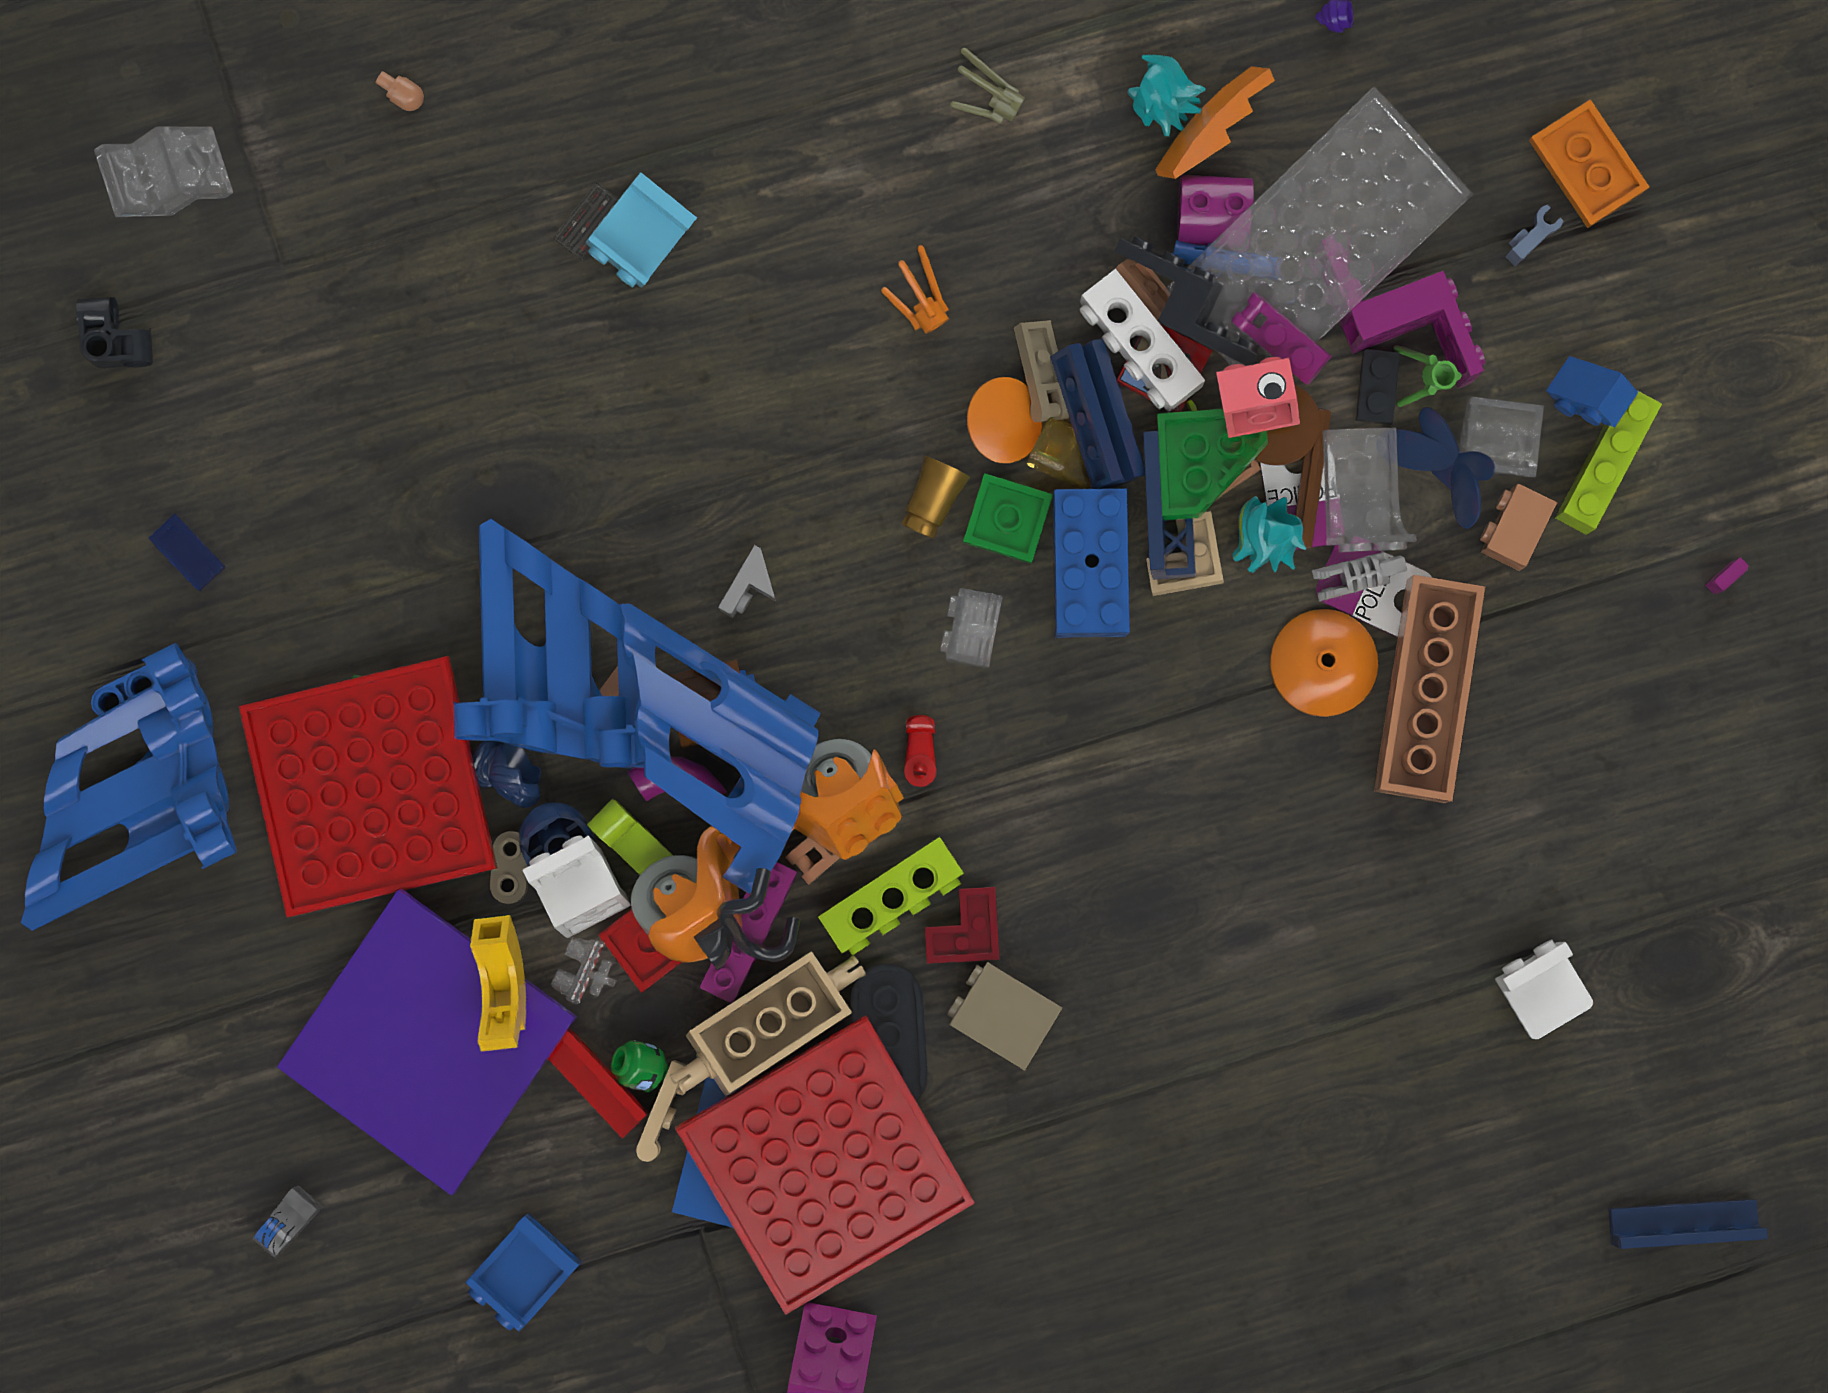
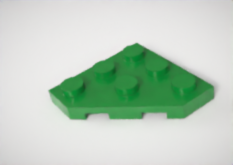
M1223 409L1157 414L1163 520L1200 518L1268 445L1267 431L1229 438Z

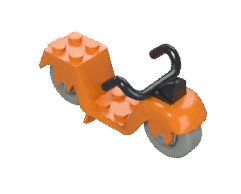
M845 739L824 741L816 745L811 761L806 769L800 792V809L793 830H798L835 855L846 860L863 852L869 843L880 835L890 832L902 817L899 802L904 797L897 784L890 777L880 755L875 749L871 755L866 748L854 741ZM713 826L706 829L699 839L697 859L685 855H674L654 862L639 876L631 896L633 914L658 952L671 960L679 962H696L708 958L717 970L725 965L731 955L732 942L744 954L759 960L777 962L786 959L796 946L801 920L795 917H788L786 919L782 942L777 947L760 945L747 937L742 929L741 914L751 913L763 904L771 872L765 868H757L750 896L746 899H739L738 887L724 879L723 875L733 862V857L741 846Z

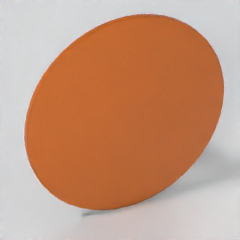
M999 377L984 383L973 395L967 412L968 432L974 446L989 460L998 463H1013L1026 457L1036 446L1041 434L1042 422H1034L1031 418L1030 406L1032 402L1027 385L1014 378Z

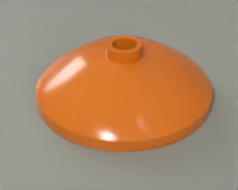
M1318 609L1300 614L1288 622L1279 632L1271 650L1270 670L1278 692L1291 706L1309 715L1329 717L1353 709L1366 698L1377 677L1378 654L1369 632L1355 618L1336 610ZM1324 654H1329L1333 657L1334 663L1331 667H1326L1322 664L1321 658Z

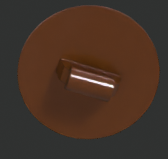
M1295 384L1300 424L1268 430V445L1254 459L1260 463L1280 466L1296 462L1313 448L1318 439L1321 423L1318 407L1312 397Z

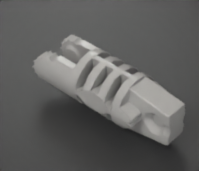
M1381 552L1360 559L1312 570L1314 579H1326L1332 575L1340 574L1341 586L1329 587L1317 592L1320 602L1391 583L1389 576L1407 571L1404 557L1396 556L1385 559L1384 553Z

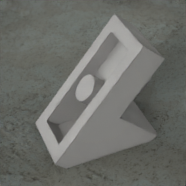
M755 545L718 607L722 613L731 618L735 616L737 611L742 614L747 608L753 596L748 593L750 588L776 601L761 548Z

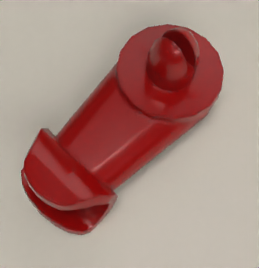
M914 715L906 720L908 740L904 773L905 778L910 784L924 787L932 783L936 776L933 743L935 721L926 715Z

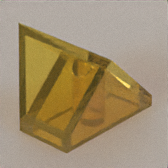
M1050 417L1031 451L1027 466L1078 489H1091L1072 424Z

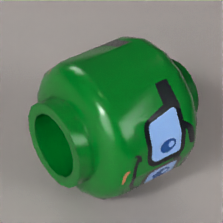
M630 1040L615 1051L611 1062V1069L621 1086L650 1092L659 1083L664 1081L668 1072V1064L666 1063L664 1052L658 1046Z

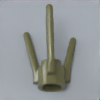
M962 48L961 53L999 87H995L964 66H959L958 71L993 94L989 106L993 107L994 110L991 111L952 101L950 106L967 113L990 118L1001 124L1004 118L1012 122L1025 97L1018 93V89L1004 81L967 48Z

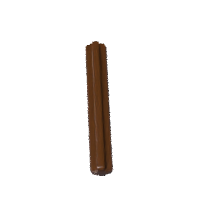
M1318 408L1321 422L1318 439L1313 448L1303 457L1295 516L1302 520V539L1307 549H1310L1313 545L1331 412L1323 408Z

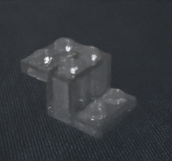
M155 127L132 144H102L94 149L115 217L172 216L197 199L226 198L233 193L212 127Z

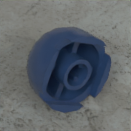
M559 802L545 803L534 808L525 817L519 829V847L527 866L529 867L530 860L543 853L552 855L562 850V845L576 836H582L583 838L589 836L593 840V834L587 826L588 823L584 816L574 807Z

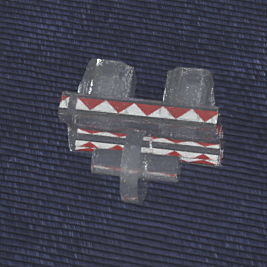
M571 937L564 955L582 963L576 975L558 968L551 984L557 991L567 995V1001L579 1004L590 978L594 980L589 993L595 996H599L604 984L614 987L617 980L607 976L612 966L611 962L602 959L598 971H594L605 945L603 942L596 939L588 941Z

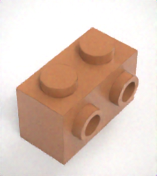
M1520 484L1515 485L1510 491L1505 489L1496 505V509L1500 510V513L1495 523L1489 521L1481 535L1480 541L1485 543L1481 553L1518 571L1525 568L1557 502Z

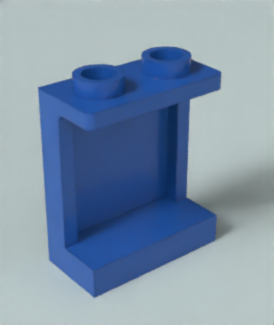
M528 1213L516 1224L515 1228L465 1283L470 1287L468 1293L475 1301L482 1306L488 1303L497 1311L495 1318L499 1323L510 1331L515 1328L520 1332L582 1261Z

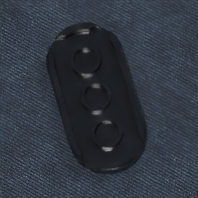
M895 964L875 965L867 969L865 976L858 978L852 988V1023L867 1016L911 1094L916 1099L923 1091L928 1075L922 990L917 979L907 969Z

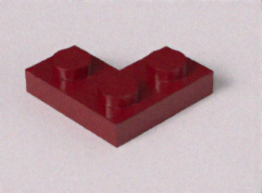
M995 887L959 889L961 925L925 927L927 964L999 960Z

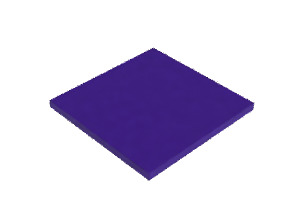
M399 889L277 1068L452 1196L456 1193L577 1016L525 979L526 1024L525 1030H520L518 1047L481 1051L477 1040L482 1013V988L477 963L470 947L471 939L403 889Z

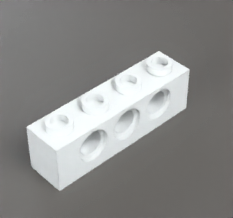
M1116 269L1082 294L1080 300L1082 315L1092 326L1097 323L1105 333L1102 336L1105 344L1113 353L1119 351L1127 361L1124 364L1126 370L1136 381L1142 379L1150 389L1147 391L1148 397L1158 409L1164 407L1170 413L1203 387L1205 379ZM1119 308L1126 313L1127 319L1122 323H1114L1108 318V311ZM1135 336H1142L1147 339L1149 348L1144 351H1137L1131 347L1130 339ZM1160 363L1165 364L1170 368L1171 376L1166 379H1159L1153 374L1152 367Z

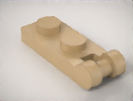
M673 1060L671 1062L637 1145L636 1153L642 1161H652L660 1154L661 1146L657 1141L662 1128L669 1130L677 1111V1109L671 1107L676 1093L682 1095L677 1087L689 1079L687 1076L676 1084L673 1083L670 1074L686 1066V1064Z

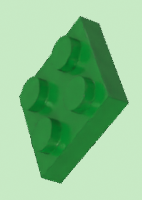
M984 473L963 543L1032 564L1053 494Z

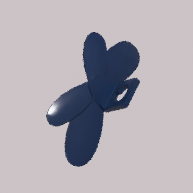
M1424 407L1419 413V421L1423 433L1400 429L1385 431L1378 438L1377 450L1386 461L1394 465L1413 470L1431 471L1435 477L1451 490L1453 511L1458 524L1465 529H1469L1476 523L1481 512V495L1478 481L1489 480L1493 477L1495 462L1490 456L1482 452L1467 451L1460 453L1455 437L1446 421L1434 409Z

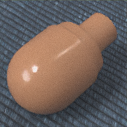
M382 71L376 80L377 85L388 91L386 97L403 110H417L424 101L422 89L406 77L399 75L394 79Z

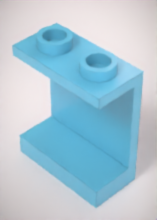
M640 172L585 243L591 247L588 253L603 265L608 261L619 270L616 275L630 287H634L637 284L642 288L697 217Z

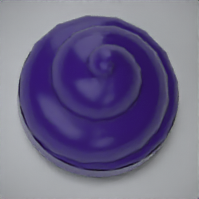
M1329 0L1327 4L1323 5L1321 12H1318L1315 18L1320 24L1325 25L1328 30L1342 33L1345 28H1352L1353 26L1352 3L1350 0Z

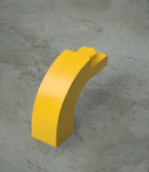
M510 915L474 919L470 947L477 963L482 988V1013L477 1042L481 1051L517 1048L520 1030H525L526 1024L525 976L518 937Z

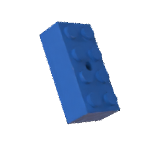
M1056 489L1053 493L1055 638L1127 637L1130 632L1127 489ZM1087 556H1094L1098 559L1099 564L1095 568H1089L1085 564V558Z

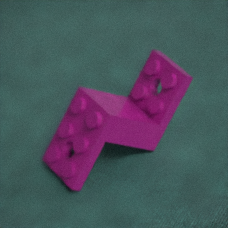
M1336 235L1321 241L1313 258L1352 354L1432 324L1446 361L1453 363L1457 371L1461 373V379L1456 382L1458 389L1472 384L1484 371L1485 358L1479 345L1474 346L1469 335V332L1472 331L1470 320L1464 311L1460 313L1455 300L1458 299L1456 286L1451 278H1446L1444 271L1362 301L1361 297H1364L1363 286L1357 276L1352 277L1348 267L1351 259L1345 244H1339Z
M805 1303L787 1393H863L877 1315L815 1303ZM836 1337L843 1342L838 1344L832 1343L827 1338Z

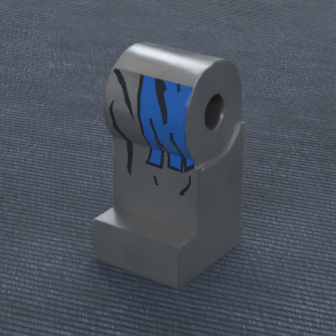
M300 1186L292 1188L282 1199L283 1201L270 1215L271 1217L253 1237V1240L274 1258L278 1257L323 1208L318 1201Z

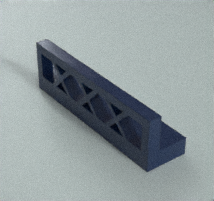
M1158 431L1143 432L1149 561L1153 580L1196 577L1193 518L1184 519L1186 527L1176 538L1165 530V522L1167 520H1163ZM1165 537H1166L1168 540L1171 541V543L1167 546V548H1166ZM1185 537L1187 541V547L1181 543V541ZM1177 546L1187 555L1188 567L1167 569L1166 557Z
M1755 1199L1608 1208L1611 1245L1620 1249L1768 1239L1767 1228L1759 1226L1757 1200Z

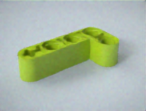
M613 798L587 824L602 841L613 848L639 875L654 862L665 857L674 856Z

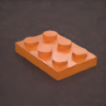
M1591 99L1529 139V142L1587 228L1649 188V185Z

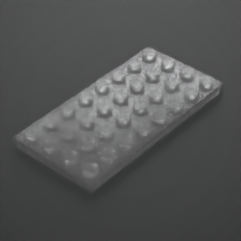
M1372 87L1187 267L1192 271L1195 270L1196 266L1206 269L1216 275L1213 281L1223 285L1205 325L1207 326L1209 321L1228 329L1226 336L1236 341L1241 336L1257 343L1231 321L1237 312L1242 313L1249 304L1247 299L1253 292H1256L1311 339L1318 342L1464 204L1473 193L1376 87ZM1175 281L1164 290L1169 296L1176 283ZM1260 312L1253 320V323L1260 328L1267 320V317ZM1259 346L1258 352L1266 355L1267 358L1273 357L1262 346ZM1220 353L1229 365L1242 364Z

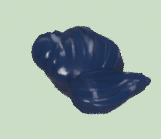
M483 741L479 745L473 756L479 786L484 788L494 787L497 794L519 807L528 808L533 806L540 799L541 792L538 783L541 769L531 764L522 748L499 741Z

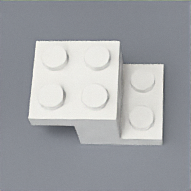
M582 836L571 838L562 845V850L552 855L549 853L538 855L530 860L529 867L523 869L528 883L536 889L554 928L566 938L631 906L626 893L620 888L601 848L589 836L585 838Z

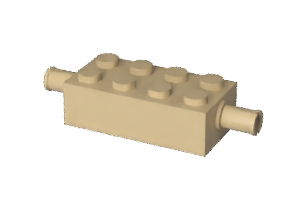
M811 951L690 1030L686 1037L697 1052V1058L677 1072L670 1074L674 1084L687 1076L689 1077V1079L678 1085L677 1089L684 1095L686 1091L710 1077L711 1079L714 1078L725 1097H727L848 1017L852 1012L839 991L858 978L865 976L862 966H859L850 973L847 972L856 966L859 961L852 955L848 960L827 973Z

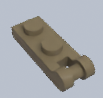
M1051 320L1018 324L1014 327L1032 402L1030 406L1032 420L1034 422L1048 421L1050 417L1056 420L1068 419L1069 415L1050 358L1051 355L1058 352ZM1047 394H1051L1052 403H1049Z

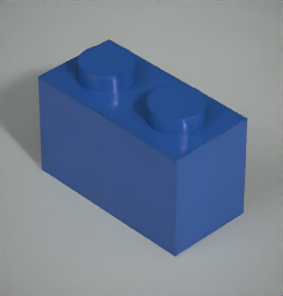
M1571 356L1568 357L1546 390L1556 402L1554 407L1564 415L1572 417L1576 414L1592 425L1598 426L1602 423L1614 428L1638 394V391L1622 373Z

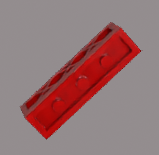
M569 1028L548 1059L623 1139L650 1112L626 1087L621 1086L617 1082L612 1071Z

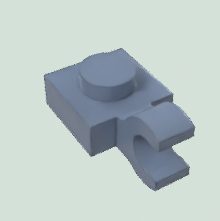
M1548 205L1543 206L1536 213L1534 229L1529 233L1525 229L1521 230L1508 243L1513 249L1507 254L1506 258L1515 267L1549 234L1556 232L1563 223L1561 218L1551 225L1544 221L1543 216L1550 209Z

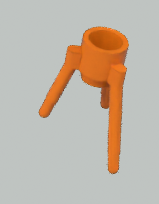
M919 245L917 249L934 300L932 297L926 298L914 275L903 260L899 261V267L920 302L913 307L916 314L888 288L883 287L881 292L911 322L915 330L922 328L924 333L927 334L949 320L945 313L949 309L942 299L925 248Z

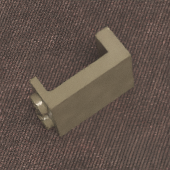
M986 962L983 968L976 965L966 984L971 986V989L965 999L959 996L956 998L947 1014L953 1018L949 1025L1021 1069L1026 1070L1062 1007Z

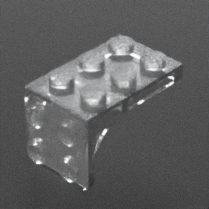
M1396 428L1323 430L1327 545H1339V552L1372 551L1371 544H1373V551L1407 549L1406 542H1416L1417 536L1416 534L1407 533L1400 515Z

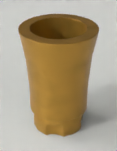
M925 456L917 485L906 508L908 513L904 517L902 525L934 539L938 526L942 527L950 508L970 479V476L947 464Z

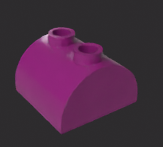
M1180 175L1177 240L1206 246L1208 243H1213L1218 248L1247 251L1253 218V179Z

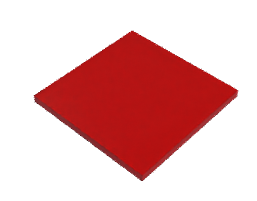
M449 656L239 706L287 918L394 893L399 889H412L498 868L469 740L454 738L453 701L456 703H460Z
M867 1016L860 1018L675 1127L785 1315L975 1203Z

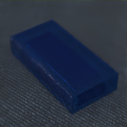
M176 514L170 517L149 537V540L198 591H201L226 568L217 556Z

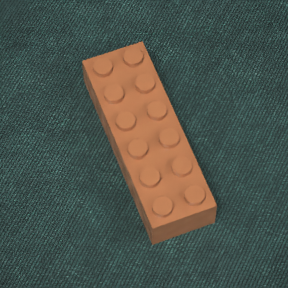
M1412 575L1407 579L1374 792L1440 803H1448L1453 800L1485 592L1484 586Z

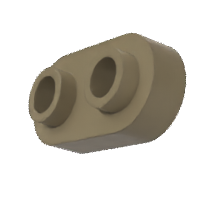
M508 831L499 835L493 844L498 868L491 870L490 890L494 898L499 902L513 904L523 899L527 893L528 881L523 869L528 866L519 847V833ZM511 842L515 843L517 846L516 854L507 856L504 850L505 846ZM510 878L514 882V889L507 893L502 889V883L505 879Z

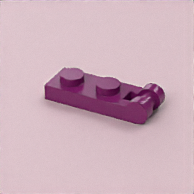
M1253 292L1247 299L1249 304L1242 313L1237 312L1231 319L1232 323L1248 334L1273 357L1289 358L1292 373L1302 382L1309 385L1332 356L1266 299ZM1261 312L1267 317V320L1259 328L1253 323V320Z

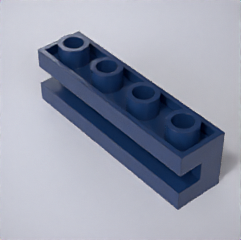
M1092 340L1083 346L1080 343L1068 345L1051 355L1050 358L1091 488L1107 489L1121 486L1144 476L1143 458L1136 444L1132 423L1128 418L1122 400V392L1117 384L1111 365V357L1106 349L1104 340Z

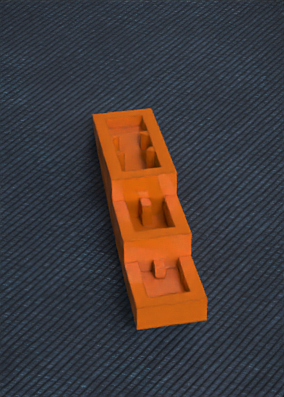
M1250 67L1224 86L1201 108V113L1195 114L1173 141L1155 169L1157 175L1176 179L1231 143L1226 129L1253 112L1248 98L1275 81L1270 68Z

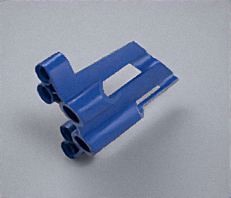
M490 519L479 525L483 698H480V702L456 703L453 701L454 738L458 740L499 741L531 751L587 759L600 763L602 767L644 768V757L639 750L635 731V710L639 699L635 671L627 665L623 653V619L619 610L620 605L552 561L494 520ZM513 569L545 590L546 643L542 647H537L527 642L515 626ZM590 620L617 638L619 696H602L592 677Z
M620 604L619 610L623 619V653L627 665L635 671L639 699L635 710V731L639 750L644 757V776L741 846L734 855V860L723 875V878L751 894L756 869L765 868L771 872L781 856L782 850L795 825L801 804L800 792L806 769L811 761L818 739L819 730L814 725L821 713L792 694L784 701L632 604ZM655 647H659L721 686V691L717 698L708 701L657 669ZM671 727L737 768L741 777L728 797H725L672 763L669 752V733Z
M176 643L141 659L146 663L155 683L154 685L58 739L55 762L48 777L44 796V815L47 818L41 848L32 862L25 890V910L21 924L31 931L194 850L203 864L202 869L237 853L227 821L229 795L226 781L218 762L209 701L205 691L200 687L196 673ZM139 728L150 749L146 755L135 765L80 791V773L86 754ZM118 823L125 825L129 832V840L124 852L60 883L62 862L68 848Z

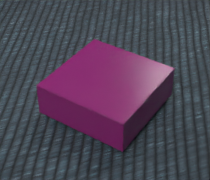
M1741 557L1735 559L1705 586L1713 594L1723 592L1742 576L1749 566Z

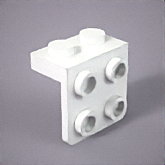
M1549 940L1533 950L1535 953L1533 957L1524 962L1519 958L1502 968L1504 974L1495 979L1527 1034L1532 1039H1539L1587 1011L1593 1005L1591 996L1568 960L1573 953L1566 942H1556L1554 944L1553 940Z

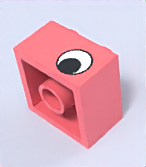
M1269 357L1260 361V364L1250 366L1234 364L1224 368L1223 371L1216 372L1229 438L1300 424L1298 402L1289 358Z

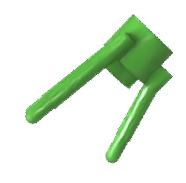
M1395 345L1393 348L1395 352L1426 364L1422 375L1426 386L1424 389L1398 400V407L1408 405L1425 396L1434 395L1437 390L1452 388L1457 380L1461 379V373L1449 361H1438L1435 355H1426L1400 345Z

